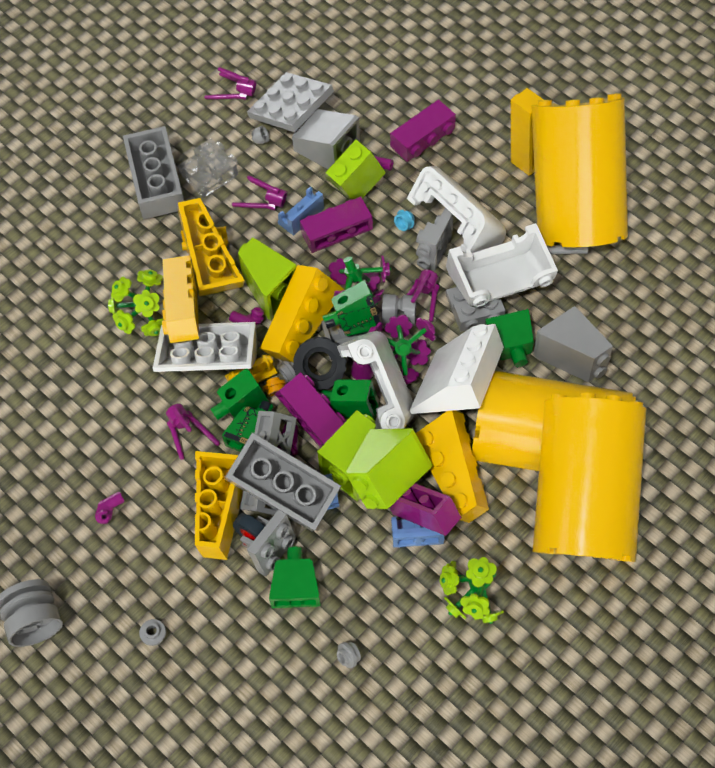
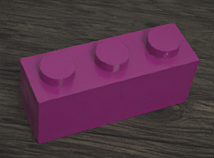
M438 99L390 133V147L408 162L414 157H418L429 146L435 145L443 136L452 133L455 129L456 114Z
M362 197L348 200L336 207H330L318 214L307 216L300 220L301 234L311 253L373 230V220Z
M300 372L277 391L275 396L292 416L297 418V422L321 448L346 420L339 412L335 413L329 406L331 403L324 394H319L316 391L312 379Z
M414 484L389 507L393 515L444 536L462 518L450 496L418 484Z

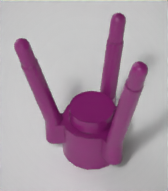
M218 67L220 76L237 82L236 91H239L240 94L205 95L204 98L246 100L247 96H254L257 83L256 80Z
M249 175L247 179L250 182L267 190L265 200L269 201V204L233 202L231 204L233 207L266 208L275 211L277 206L281 208L284 206L287 191L273 187Z
M426 269L421 272L419 278L415 280L406 295H413L411 302L415 303L420 293L428 294L432 292L429 321L432 322L437 292L440 286L436 284L438 275L434 271Z
M177 403L168 408L166 411L169 419L167 425L171 430L180 460L184 459L176 427L178 429L186 428L188 432H191L190 421L216 446L220 445V442L192 415L190 410L186 411L182 404Z

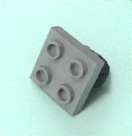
M280 510L274 514L270 521L261 516L255 519L242 513L233 522V527L241 536L240 541L247 548L257 571L265 577L270 571L274 570L275 562L280 560L287 551V548L294 545L296 539L287 514Z

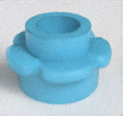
M399 210L397 212L398 215L394 217L396 227L401 231L410 230L415 225L413 214L409 211Z

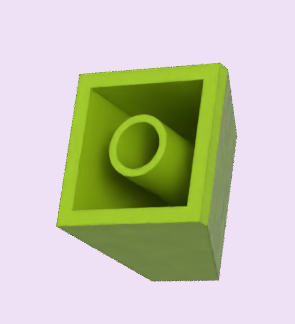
M355 140L325 172V177L334 187L351 200L359 197L363 199L386 172L372 152Z
M252 237L240 247L238 252L242 276L259 306L263 309L265 316L268 320L272 321L295 272L296 264Z
M358 410L317 451L320 473L322 475L332 474L333 481L341 485L340 489L357 502L360 500V497L345 472L369 430L376 429V423L373 418L367 414L363 415Z
M413 428L370 429L345 473L367 509H388L431 469L432 463Z

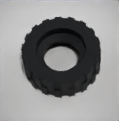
M314 337L306 340L299 346L293 359V368L295 375H298L300 372L303 375H308L314 382L315 389L327 390L334 386L336 380L343 378L346 370V357L340 356L337 348L338 344L334 340L327 337ZM318 351L327 353L332 361L331 369L324 375H316L308 367L309 357Z

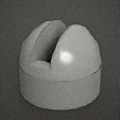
M263 125L252 131L251 135L254 143L264 144L269 141V133Z

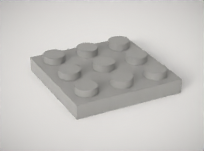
M286 72L254 103L247 113L251 119L295 132L334 92L331 84Z

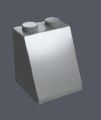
M317 109L305 121L304 125L294 132L292 136L294 151L329 169L355 140L360 142L359 117Z
M574 306L537 331L533 355L541 361L589 382L595 377L597 379L601 378L607 372L613 345Z

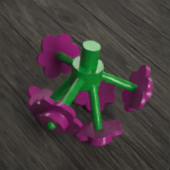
M381 255L380 267L360 268L359 264L354 263L350 256L344 260L339 258L336 262L330 263L328 267L331 272L330 278L333 281L336 280L339 285L345 284V289L335 291L334 296L349 289L352 283L357 282L358 284L365 280L375 305H378L382 299L380 295L384 290L382 289L375 294L373 292L376 291L377 284L381 282V279L385 283L386 276H390L391 271L389 262L384 261V255Z
M406 315L392 316L389 319L390 322L385 325V331L390 333L393 338L399 337L397 341L387 339L395 359L398 358V355L401 356L402 370L400 371L405 383L409 384L417 379L416 377L419 376V372L412 368H407V359H410L412 365H417L418 363L425 365L428 362V355L431 354V349L427 347L425 340L415 341L422 335L434 341L436 339L435 328L430 321L422 320L418 317L416 319V326L420 331L409 340H406L404 337L409 335L412 323L408 321ZM379 322L377 326H372L368 333L373 331L382 332L383 323Z

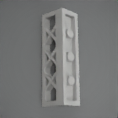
M258 411L254 434L276 447L280 445L282 451L290 455L297 418L277 412ZM281 420L287 421L286 431L283 434L279 430ZM243 491L240 509L274 515L277 512L272 507L271 509L265 508L264 502Z

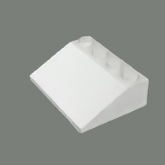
M255 322L199 324V339L170 343L169 335H164L161 325L153 372L251 369L257 358Z
M496 324L473 326L436 351L410 408L411 414L481 407L504 348Z

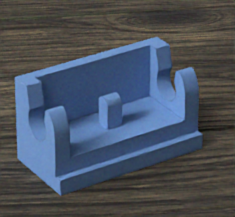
M310 186L306 189V196L286 214L283 211L278 214V224L294 236L301 230L300 220L309 215L318 214L324 209L323 194L318 191L314 195Z
M391 517L393 548L444 544V535L405 519L397 520L396 517Z

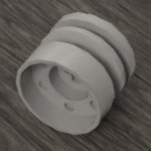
M40 579L27 580L17 583L0 593V619L5 622L4 631L10 645L15 647L31 646L51 638L62 628L63 622L58 607L53 604L54 596L51 594V588L47 581Z

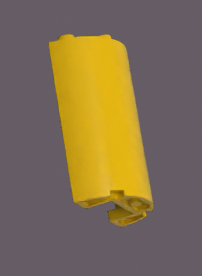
M621 93L607 94L606 99H603V97L589 98L588 103H580V100L575 99L566 100V105H557L552 103V100H540L538 105H531L537 226L547 246H554V242H558L562 247H589L618 242V237L620 236L621 239H626L628 237L625 98L622 97Z
M494 371L481 407L478 408L472 454L476 461L539 471L544 401L551 399L552 394L580 397V393L596 394V398L606 399L608 395L621 396L624 402L635 401L636 397L633 396L632 392Z
M580 393V397L552 394L551 399L544 401L533 552L636 562L646 408L643 407L642 402H624L621 396L608 395L606 399L596 398V394Z

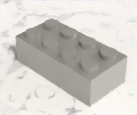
M163 126L124 135V144L143 219L177 212L178 202H183L184 198L166 127Z
M254 433L250 435L225 477V480L275 510L282 511L287 514V517L310 531L316 530L341 485Z

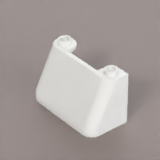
M428 166L422 169L407 200L413 205H420L422 201L432 203L434 198H436L458 218L462 224L457 232L463 235L464 244H461L460 247L464 253L467 249L474 253L502 244L506 236V229L493 214L437 166Z
M536 223L525 226L526 233L523 236L513 235L510 242L471 253V250L467 249L463 253L460 246L449 249L446 269L470 306L482 307L489 301L538 286L546 287L553 283L558 270Z
M373 331L338 345L337 348L341 357H351L357 364L370 363L386 402L385 405L376 408V429H404L415 416V414L410 412L413 400L387 337L382 332Z

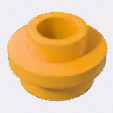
M279 377L271 378L266 381L263 391L267 392L268 397L275 396V393L286 385V381L280 380Z

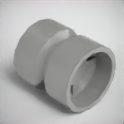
M384 294L382 323L387 324L392 316L398 317L403 314L408 317V321L412 323V326H415L416 301L415 303L411 302L413 295H403L402 298H398L397 294Z

